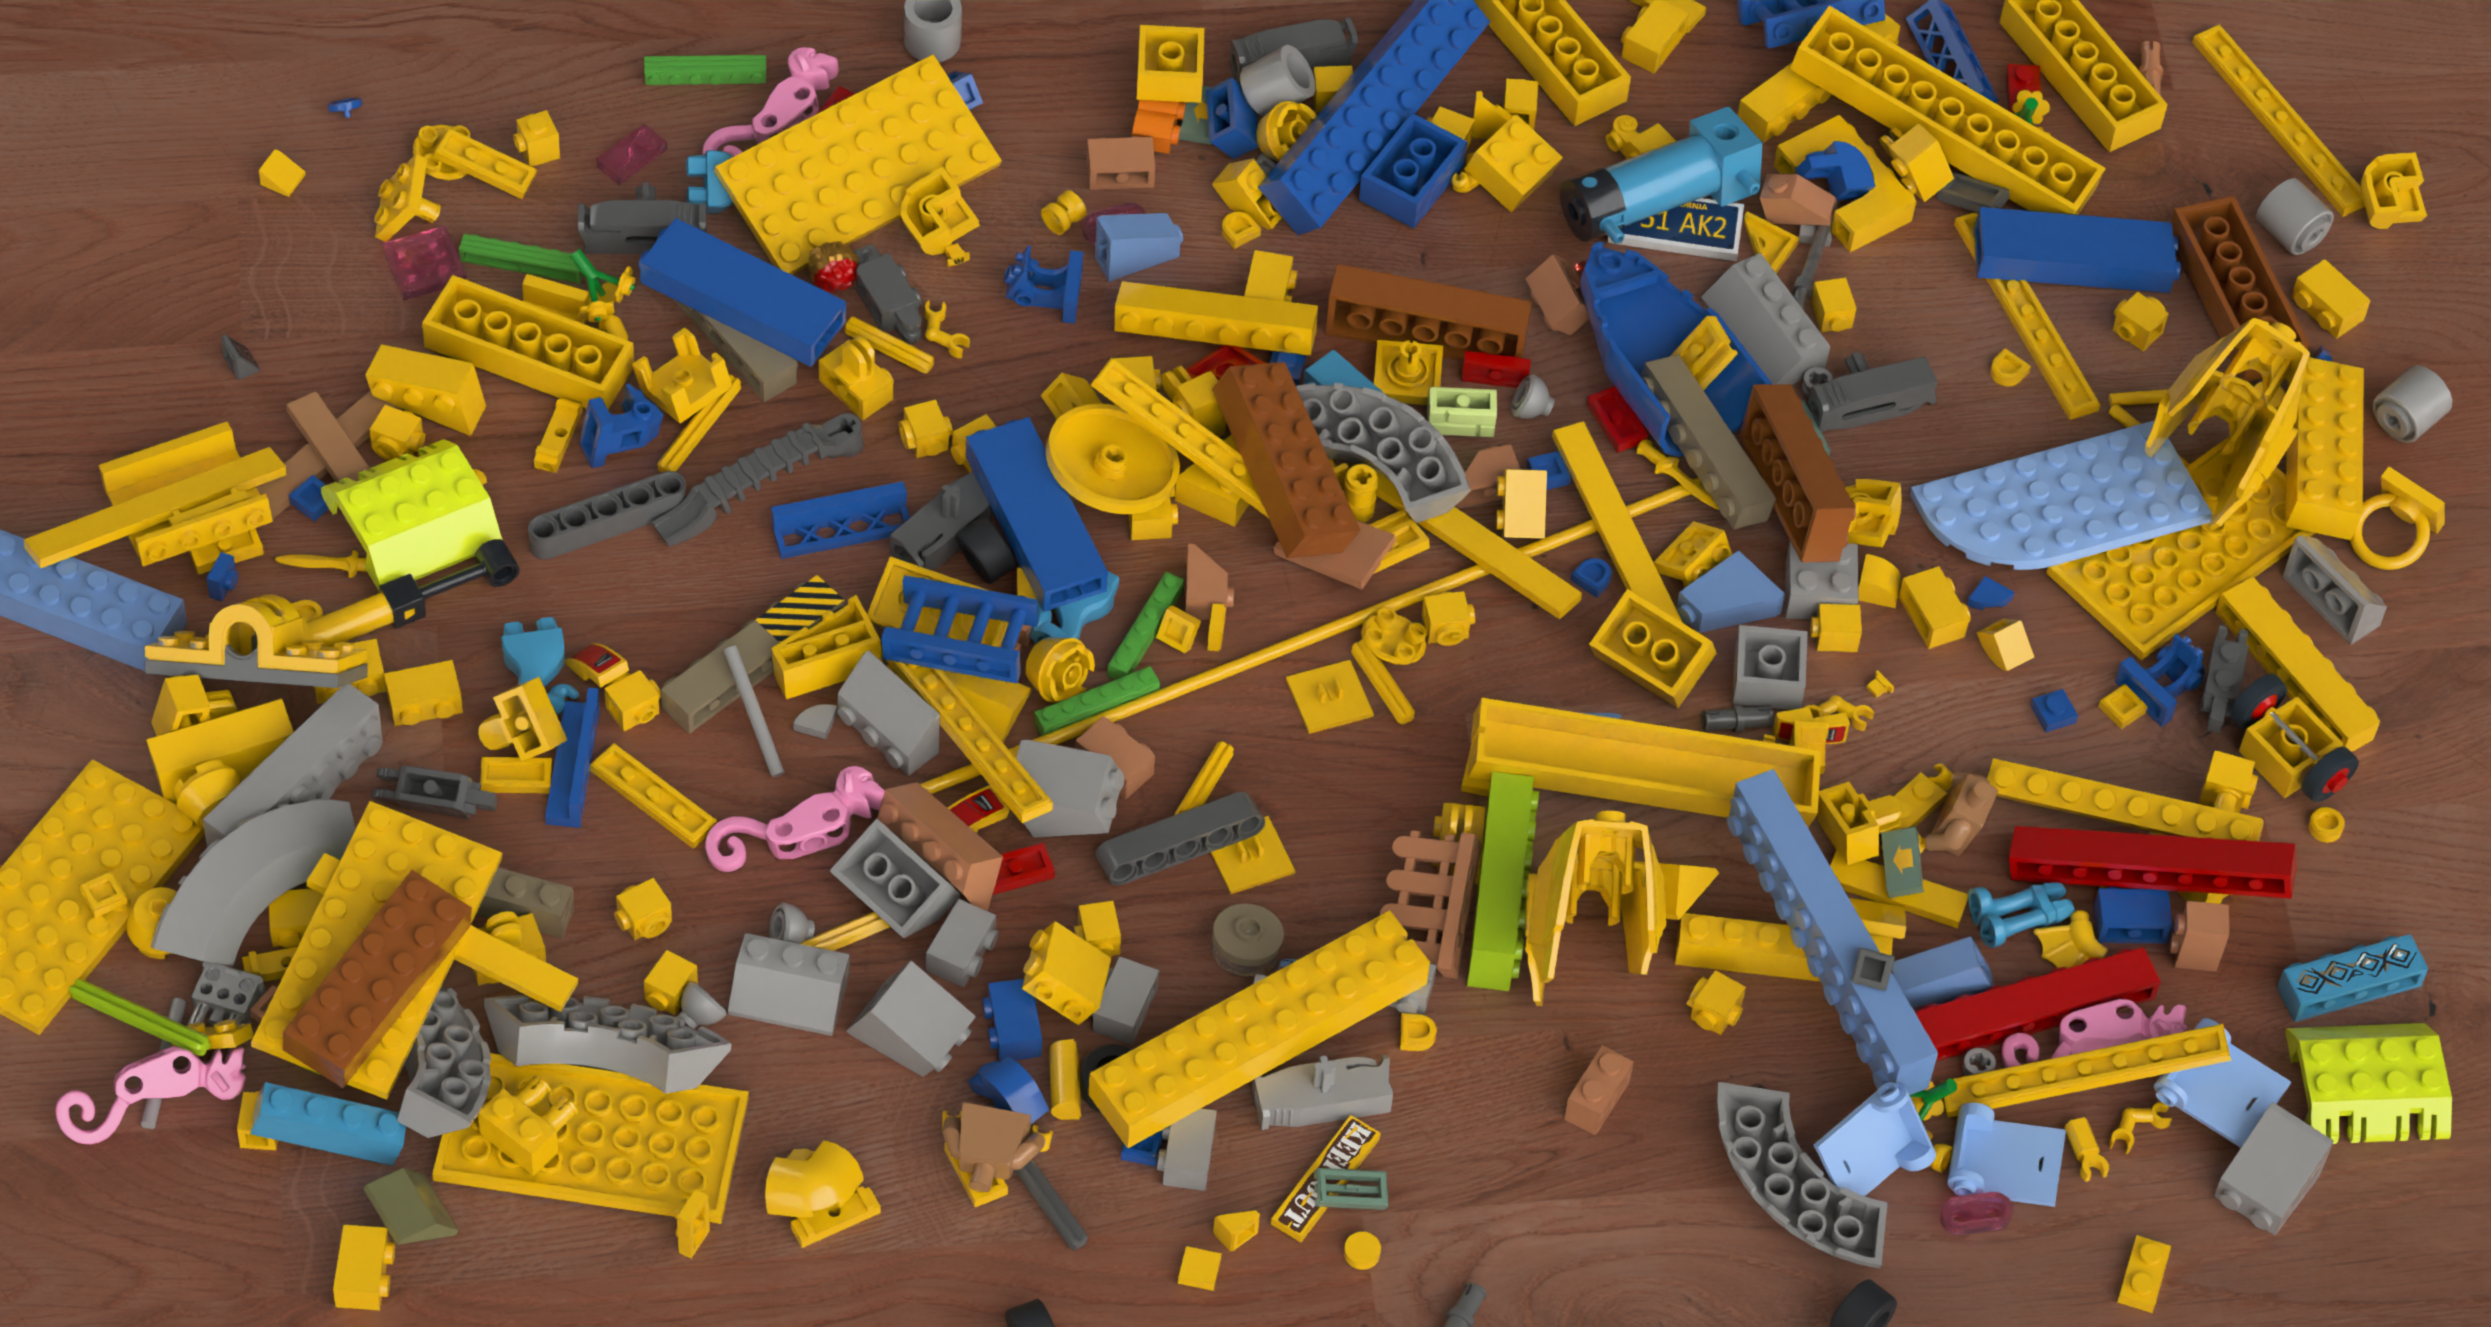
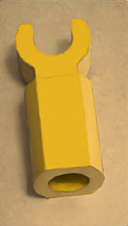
M2087 1118L2070 1120L2065 1125L2064 1130H2066V1135L2076 1159L2082 1163L2080 1167L2081 1178L2085 1182L2090 1180L2092 1174L2090 1167L2099 1169L2102 1178L2107 1177L2109 1171L2108 1161L2099 1155L2100 1149Z

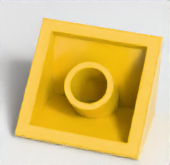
M1635 861L1636 863L1645 865V862ZM1659 863L1664 875L1666 919L1679 920L1719 874L1717 869Z

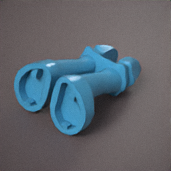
M2062 883L2031 885L2028 889L2001 898H1992L1990 892L1981 886L1972 888L1968 892V904L1972 921L1975 926L1980 925V937L1989 948L1999 947L2006 942V938L2031 927L2040 926V928H2044L2050 924L2059 923L2070 917L2075 911L2071 900H2059L2066 893ZM2030 908L2029 912L2005 919L2000 917L2021 909Z

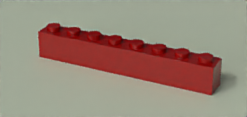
M2015 826L2009 853L2011 880L2292 899L2297 871L2296 844L2042 828L2035 826Z
M2144 947L2135 950L2123 949L2113 956L2103 959L2091 958L2081 965L2071 968L2059 967L2049 974L2036 978L2035 976H2027L2017 983L2004 987L2002 985H1995L1985 992L1976 995L1964 994L1944 1004H1928L1919 1011H1915V1014L1938 1052L1937 1062L1965 1054L1974 1048H1986L2003 1043L2007 1037L2015 1033L2032 1035L2060 1027L2061 1020L2073 1011L2117 999L2131 1000L2136 1005L2155 1000L2161 980ZM2127 1006L2119 1007L2117 1010L2127 1008ZM2075 1019V1020H2072L2069 1024L2074 1023V1022H2078V1021H2081V1020Z

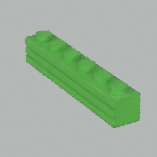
M766 55L644 56L645 85L766 83Z
M464 234L459 247L460 262L581 284L583 278L582 272L569 257L573 253L561 252L557 249H544L536 245H522L518 242L500 241L497 238H484L476 234Z
M1168 572L1164 573L1109 662L1107 677L1116 680L1135 671L1157 635L1166 609L1172 605L1175 606L1179 597L1183 594L1184 579Z
M1151 666L1035 711L1034 725L1041 736L1160 690V681Z

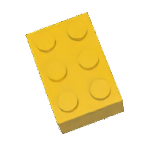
M1629 589L1626 590L1589 643L1595 657L1678 709L1717 654L1711 640Z

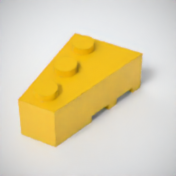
M381 344L365 374L373 397L469 436L472 435L486 408L474 364L470 362Z
M1231 434L1224 442L1239 452ZM1195 463L1182 472L1177 479L1175 489L1176 502L1233 527L1236 526L1249 503Z
M857 595L848 599V605L836 613L829 611L822 616L823 621L810 629L804 627L771 648L774 677L786 699L846 681L863 654L868 650L883 663L881 640Z

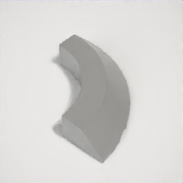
M1315 383L1296 386L1328 459L1365 464L1385 476L1397 488L1405 510L1416 523L1448 513L1471 492L1467 477L1455 452L1442 434L1412 407L1390 398L1382 392L1366 387L1362 389L1345 386L1342 383H1334V385H1315Z
M305 799V802L284 803L278 805L277 809L261 815L255 814L237 824V829L230 832L222 840L217 839L208 846L199 856L201 860L190 874L183 876L178 882L181 886L171 904L166 903L157 924L151 948L204 962L233 966L246 933L269 904L286 891L307 882L308 877L324 853L341 860L356 830L350 802L333 799Z
M442 986L404 1063L410 1085L406 1089L397 1122L427 1138L468 1128L478 1116L486 1100L491 1082L489 1067L491 1060L490 1050L487 1042H483L479 1033L480 1025L470 1009H464L459 1004L456 998L457 993L452 988L446 990Z
M527 995L484 998V1007L498 1052L515 1066L574 1064L603 1068L638 1078L667 1094L697 1088L731 1051L732 1043L703 1026L698 1028L697 1031L685 1026V1018L664 1014L656 1015L657 1009L633 1003L630 1009H626L621 1006L609 1005L610 999L584 996L582 1003L570 997L562 1011L559 1012L539 1001H528L529 996Z
M1718 1082L1717 1114L1723 1144L1732 1167L1755 1201L1776 1222L1809 1245L1832 1256L1856 1264L1881 1269L1888 1202L1862 1196L1845 1187L1840 1189L1823 1177L1824 1172L1814 1164L1806 1152L1803 1153L1795 1139V1131L1790 1116L1789 1092Z

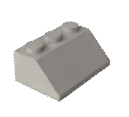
M2302 535L2295 538L2282 577L2350 645L2381 625L2387 608L2381 597L2373 593L2360 580L2359 576L2354 571L2349 570L2338 559L2335 552L2327 548L2319 539Z
M868 650L863 654L838 692L837 712L840 719L846 725H852L861 733L864 741L869 746L878 748L892 767L895 769L900 768L907 776H910L939 753L940 714Z
M877 818L830 870L835 877L903 938L937 922L962 895Z
M745 933L736 962L728 1015L833 1036L850 977V955Z

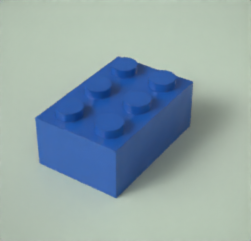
M1411 113L1361 175L1359 200L1415 228L1449 186L1452 176L1455 173L1458 174L1464 167L1467 141Z

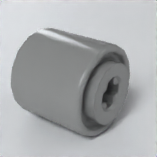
M906 0L904 5V43L907 51L911 56L920 61L933 54L938 62L952 58L958 52L962 38V6L960 0Z
M1288 44L1242 68L1240 73V84L1243 94L1249 105L1261 117H1264L1281 102L1292 101L1300 103L1313 96L1316 90L1315 79L1307 60L1295 47Z
M2296 178L2288 179L2272 190L2263 200L2256 213V221L2293 255L2303 254L2318 245L2327 235L2334 219L2333 212Z
M2420 365L2409 367L2373 400V412L2381 428L2394 439L2404 443L2415 442L2452 408V397L2444 381L2435 372Z

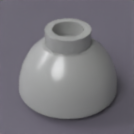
M1535 374L1526 376L1517 387L1511 402V412L1513 416L1522 419L1535 418L1539 415L1548 416L1554 406L1555 399L1549 396L1545 383Z
M782 902L775 908L772 914L769 937L801 944L804 940L814 936V921L808 920L798 907Z
M692 981L686 985L681 997L682 1011L678 1016L685 1018V1023L692 1029H695L698 1025L715 1024L726 1016L725 1008L696 982Z

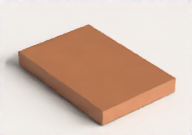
M1356 520L1361 531L1342 553L1286 558L1279 541L1273 548L1274 555L1362 590L1380 566V561L1387 552H1390L1396 539L1395 535Z

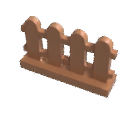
M1411 830L1410 837L1400 836L1395 839L1392 846L1397 857L1406 859L1404 870H1393L1386 878L1388 887L1393 892L1399 893L1398 904L1389 903L1384 905L1380 915L1390 910L1403 928L1428 931L1426 942L1413 941L1430 961V964L1437 965V969L1443 977L1458 979L1482 844L1475 834L1461 833L1460 842H1455V835L1446 834L1445 841L1421 838L1420 831ZM1416 861L1440 863L1439 874L1414 872ZM1451 865H1455L1453 876H1449ZM1410 894L1434 897L1433 908L1408 905ZM1445 899H1449L1447 910L1443 909ZM1439 932L1443 933L1441 944L1437 943Z

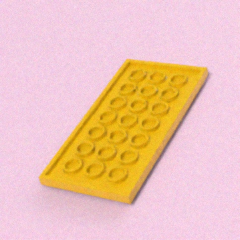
M933 54L715 166L714 173L773 266L792 275L809 266L810 250L813 248H817L826 242L835 243L836 241H842L844 246H848L901 218V203L906 195V189L942 166L956 185L960 187L1000 166L1002 160Z
M2230 436L2186 467L2211 510L2212 515L2219 502L2217 500L2241 444L2240 441L2231 454L2225 456L2220 454L2229 441ZM2276 467L2267 480L2264 479L2258 492L2253 493L2221 527L2213 531L2207 528L2209 523L2050 566L2046 574L2142 661L2172 639L2174 635L2183 631L2217 606L2221 593L2251 577L2255 578L2291 552L2295 538L2300 535L2311 537L2315 533L2285 527L2286 475Z
M92 759L0 868V1014L40 1035L71 998L72 994L69 992V987L75 984L76 979L85 980L126 931L128 916L139 896L150 889L163 886L205 835L204 828L198 826L182 813L176 804ZM112 871L127 896L128 903L95 918L82 897L78 885Z
M369 801L251 1041V1047L316 1072L283 1050V1031L410 871L414 870L472 907V923L499 867L503 853ZM465 934L347 1083L348 1085L383 1099H388L455 959L456 952Z
M490 1053L491 1082L482 1108L503 1088L511 1095H516L532 1080V1077L537 1075L541 1077L538 1083L540 1084L544 1079L551 1088V1093L532 1109L535 1114L542 1116L561 1096L568 1098L565 1104L569 1101L573 1102L578 1110V1114L573 1116L557 1131L559 1152L534 1176L480 1134L478 1116L468 1128L442 1134L432 1173L433 1181L671 1217H675V1212L683 1199L688 1200L694 1190L697 1189L708 1195L709 1222L722 1224L749 1100V1092L700 1084L695 1089L665 1094L647 1082L619 1072L567 1064L515 1066L503 1055Z

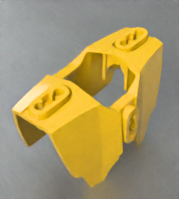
M2253 317L2229 335L2222 337L2212 346L2196 355L2159 403L2153 428L2145 444V453L2150 458L2154 456L2167 438L2197 405L2200 407L2188 424V433L2190 435H2193L2203 420L2216 415L2229 424L2230 439L2220 454L2225 456L2233 453L2241 441L2230 472L2217 500L2219 502L2207 528L2211 531L2221 527L2253 493L2258 492L2264 479L2267 480L2299 431L2293 426L2297 419L2302 381L2310 352L2299 341L2298 343L2294 341L2296 339L2295 332L2283 323L2274 322L2270 326L2268 322ZM2233 348H2238L2239 351L2225 373L2217 371L2216 369ZM2248 369L2256 370L2262 375L2263 394L2261 395L2248 381L2234 376ZM2286 378L2290 386L2277 411L2270 404V401Z
M1601 811L1596 814L1595 819L1577 821L1555 840L1548 855L1539 866L1538 874H1528L1525 936L1527 939L1525 951L1528 954L1533 1001L1536 1006H1543L1545 983L1554 979L1560 935L1566 921L1568 924H1573V917L1576 916L1577 900L1587 890L1600 892L1608 905V926H1613L1620 922L1621 906L1629 973L1647 974L1652 954L1657 953L1659 940L1666 927L1664 875L1651 842L1648 826L1633 821L1626 823L1625 813ZM1635 846L1644 850L1645 865L1635 862Z

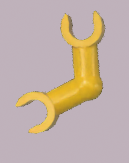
M928 300L925 304L924 312L927 320L926 339L947 347L951 356L962 358L963 349L956 345L969 348V337L961 333L950 335L941 331L940 324L946 317V304L943 302L942 309L934 312L930 310V301Z
M1839 695L1831 696L1819 706L1808 705L1804 707H1809L1814 717L1827 716L1835 711L1839 713L1846 712L1848 718L1851 719L1852 726L1860 731H1865L1867 723L1859 719L1858 716H1865L1872 720L1874 715L1873 709L1869 706L1859 705L1856 707L1843 700Z
M2157 1102L2152 1108H2125L2122 1112L2119 1128L2113 1132L2109 1140L2110 1149H2112L2115 1140L2122 1139L2127 1143L2125 1154L2130 1152L2134 1144L2132 1132L2135 1123L2150 1122L2159 1129L2170 1126L2171 1118H2161L2157 1115L2158 1112H2167L2169 1106L2162 1102Z

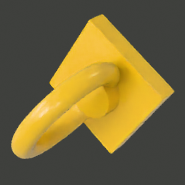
M2388 467L2381 476V494L2363 502V514L2350 540V544L2357 556L2372 567L2383 570H2396L2406 567L2415 562L2425 551L2430 538V530L2438 534L2444 526L2445 502L2391 467ZM2382 507H2390L2402 520L2410 524L2415 523L2417 530L2416 538L2413 545L2406 552L2397 556L2386 557L2372 552L2366 546L2362 536V527L2365 519L2373 511Z

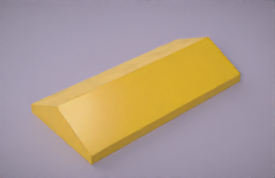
M888 663L887 667L900 678V676ZM942 670L1004 743L1031 693V688L1020 683L1016 684Z
M280 698L146 739L162 796L164 799L176 804L177 799L174 795L176 783L180 778L185 783L190 777L197 773L195 769L197 765L219 759L224 765L229 766L231 764L233 769L239 771L243 781L294 731L283 699Z

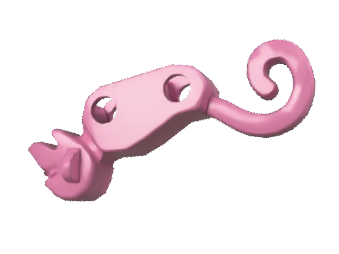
M802 47L792 51L788 57L791 77L777 84L763 110L752 118V124L729 126L716 130L706 139L703 145V155L707 150L717 151L721 145L731 141L755 139L758 145L769 139L770 135L779 134L816 115L819 111L816 91L828 89L830 87L829 80L837 77L839 72L837 58L823 53L816 54L814 48ZM811 106L813 108L811 114L806 115L803 113L808 107ZM727 145L723 148V152L733 156L742 153V150L736 146Z
M846 767L838 775L835 792L815 794L798 804L784 816L771 819L768 824L743 816L725 818L716 823L709 830L705 841L708 860L714 868L722 872H732L742 867L747 857L746 848L743 841L738 837L732 836L727 840L728 848L733 852L731 855L723 856L719 852L721 840L731 833L738 832L767 840L769 851L778 859H795L840 845L849 836L851 815L855 814L864 818H871L870 808L880 810L885 790L873 780L872 773L863 767ZM840 826L843 828V833L838 837L827 835V832L834 831ZM796 843L795 849L791 852H783L780 849V845Z
M2117 999L2073 1011L2061 1020L2058 1048L2051 1059L2187 1031V1025L2184 1024L2186 1007L2184 1005H2176L2168 1015H2165V1007L2160 1005L2154 1015L2147 1018L2142 1009L2133 1001ZM2122 1006L2131 1008L2130 1014L2116 1013V1010ZM2079 1019L2083 1021L2082 1023L2069 1026L2072 1020ZM2015 1033L2007 1037L2003 1042L2001 1058L2005 1068L2022 1065L2015 1057L2017 1049L2026 1051L2027 1063L2038 1061L2039 1045L2031 1035Z
M239 1045L235 1048H230L223 1060L221 1049H215L207 1062H203L190 1050L171 1046L124 1066L115 1075L114 1091L117 1098L112 1104L106 1119L97 1128L82 1130L75 1126L70 1119L69 1108L75 1104L81 1106V1117L84 1121L89 1122L94 1118L95 1106L93 1100L87 1093L81 1090L68 1091L58 1099L55 1108L57 1122L60 1129L71 1140L81 1144H95L109 1138L119 1126L127 1107L143 1098L181 1097L198 1087H205L217 1098L231 1100L241 1093L246 1080V1075L241 1072L246 1067L243 1064L244 1047ZM179 1056H185L189 1059L188 1065L183 1069L173 1067V1061ZM137 1076L141 1079V1083L135 1089H128L124 1086L127 1078Z

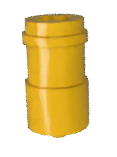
M1357 464L1352 466L1346 473L1344 494L1355 519L1365 523L1375 513V491L1378 486V477L1375 470L1370 466Z

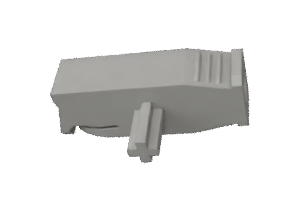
M1388 1054L1381 1055L1379 1066H1377L1376 1060L1366 1057H1349L1328 1061L1327 1056H1321L1317 1063L1291 1066L1268 1076L1255 1078L1252 1080L1251 1090L1260 1129H1269V1125L1301 1127L1345 1120L1350 1115L1358 1118L1391 1112L1393 1091L1389 1084L1390 1058Z

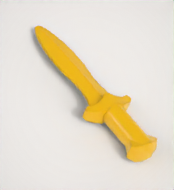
M1642 440L1638 444L1636 454L1643 455L1656 465L1655 474L1664 473L1670 475L1693 496L1707 505L1719 509L1710 494L1678 468V458L1664 456L1653 447L1652 442L1649 440Z
M356 550L352 551L351 556L341 558L307 554L283 555L275 558V561L295 567L341 569L348 571L349 578H353L357 571L367 572L365 569L366 558H359Z

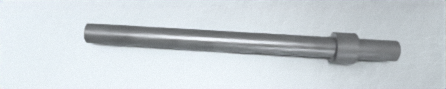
M1837 201L1835 210H1837L1840 201ZM1834 213L1830 226H1817L1802 274L1795 281L1793 287L1794 298L1802 309H1804L1807 298H1810L1812 295L1813 279L1832 226Z

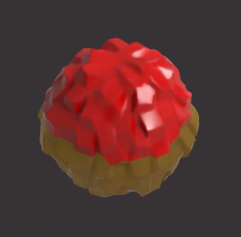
M836 241L835 243L826 242L817 248H813L810 250L808 268L811 271L813 284L829 293H836L837 290L845 291L854 283L859 257L852 252L849 246H844L842 241Z

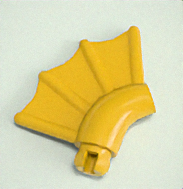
M2077 910L2071 914V923L2069 925L2036 928L2033 931L2042 944L2041 957L2054 964L2056 968L2075 967L2091 958L2103 959L2108 952V948L2095 939L2092 922L2089 921V914L2083 910Z

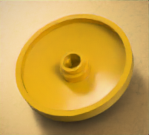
M1087 404L1065 412L1054 423L1046 443L1047 464L1060 486L1082 503L1105 512L1138 514L1152 510L1169 498L1179 477L1180 462L1176 449L1116 405Z

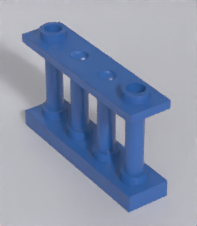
M1737 0L1738 21L1743 26L1761 21L1764 22L1765 46L1769 49L1804 40L1828 6L1833 7L1862 25H1867L1885 20L1884 0Z
M904 575L902 580L904 603L909 605L900 629L886 626L882 634L883 659L1018 683L1021 674L1020 651L1014 649L1023 625L1038 626V599ZM923 606L942 610L933 635L914 632ZM956 612L976 616L967 641L947 638ZM989 619L1009 622L1001 647L981 644Z

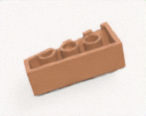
M918 782L885 789L877 819L963 893L972 905L988 911L1003 856Z

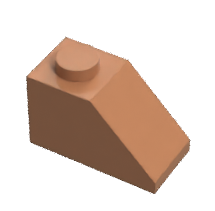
M1767 174L1760 195L1766 220L1772 224L1830 226L1837 203L1835 196L1798 174Z
M1511 444L1500 447L1491 446L1477 453L1465 472L1471 492L1456 505L1457 509L1503 499V496H1497L1498 476H1503L1504 469H1521Z
M1188 544L1185 612L1200 620H1210L1213 603L1224 604L1226 611L1227 607L1234 606V587H1228V573L1196 544Z

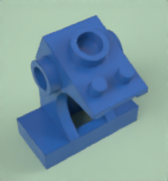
M1027 246L1023 253L1017 252L1015 255V260L1017 261L1014 265L1010 264L1007 267L1004 275V283H1007L1005 297L1015 301L1020 306L1063 309L1062 322L1076 324L1083 271V252L1070 250L1069 263L1059 269L1039 267V262L1031 258V246ZM1034 285L1053 287V290L1039 289Z
M626 384L625 398L621 404L624 414H610L601 397L588 401L579 445L591 468L604 466L606 455L644 447L658 436L663 413L654 403L643 396L642 390H636L630 384Z
M2178 634L2174 635L2172 644L2167 645L2158 653L2156 660L2159 662L2154 666L2144 669L2132 657H2128L2120 663L2115 683L2119 687L2126 684L2148 706L2146 713L2160 727H2163L2172 720L2177 704L2175 698L2186 690H2195L2204 680L2205 670L2202 663L2204 659L2202 654L2204 652L2199 647L2195 648L2190 644L2192 641L2188 636L2182 639ZM2166 674L2174 683L2167 687H2162L2156 680Z

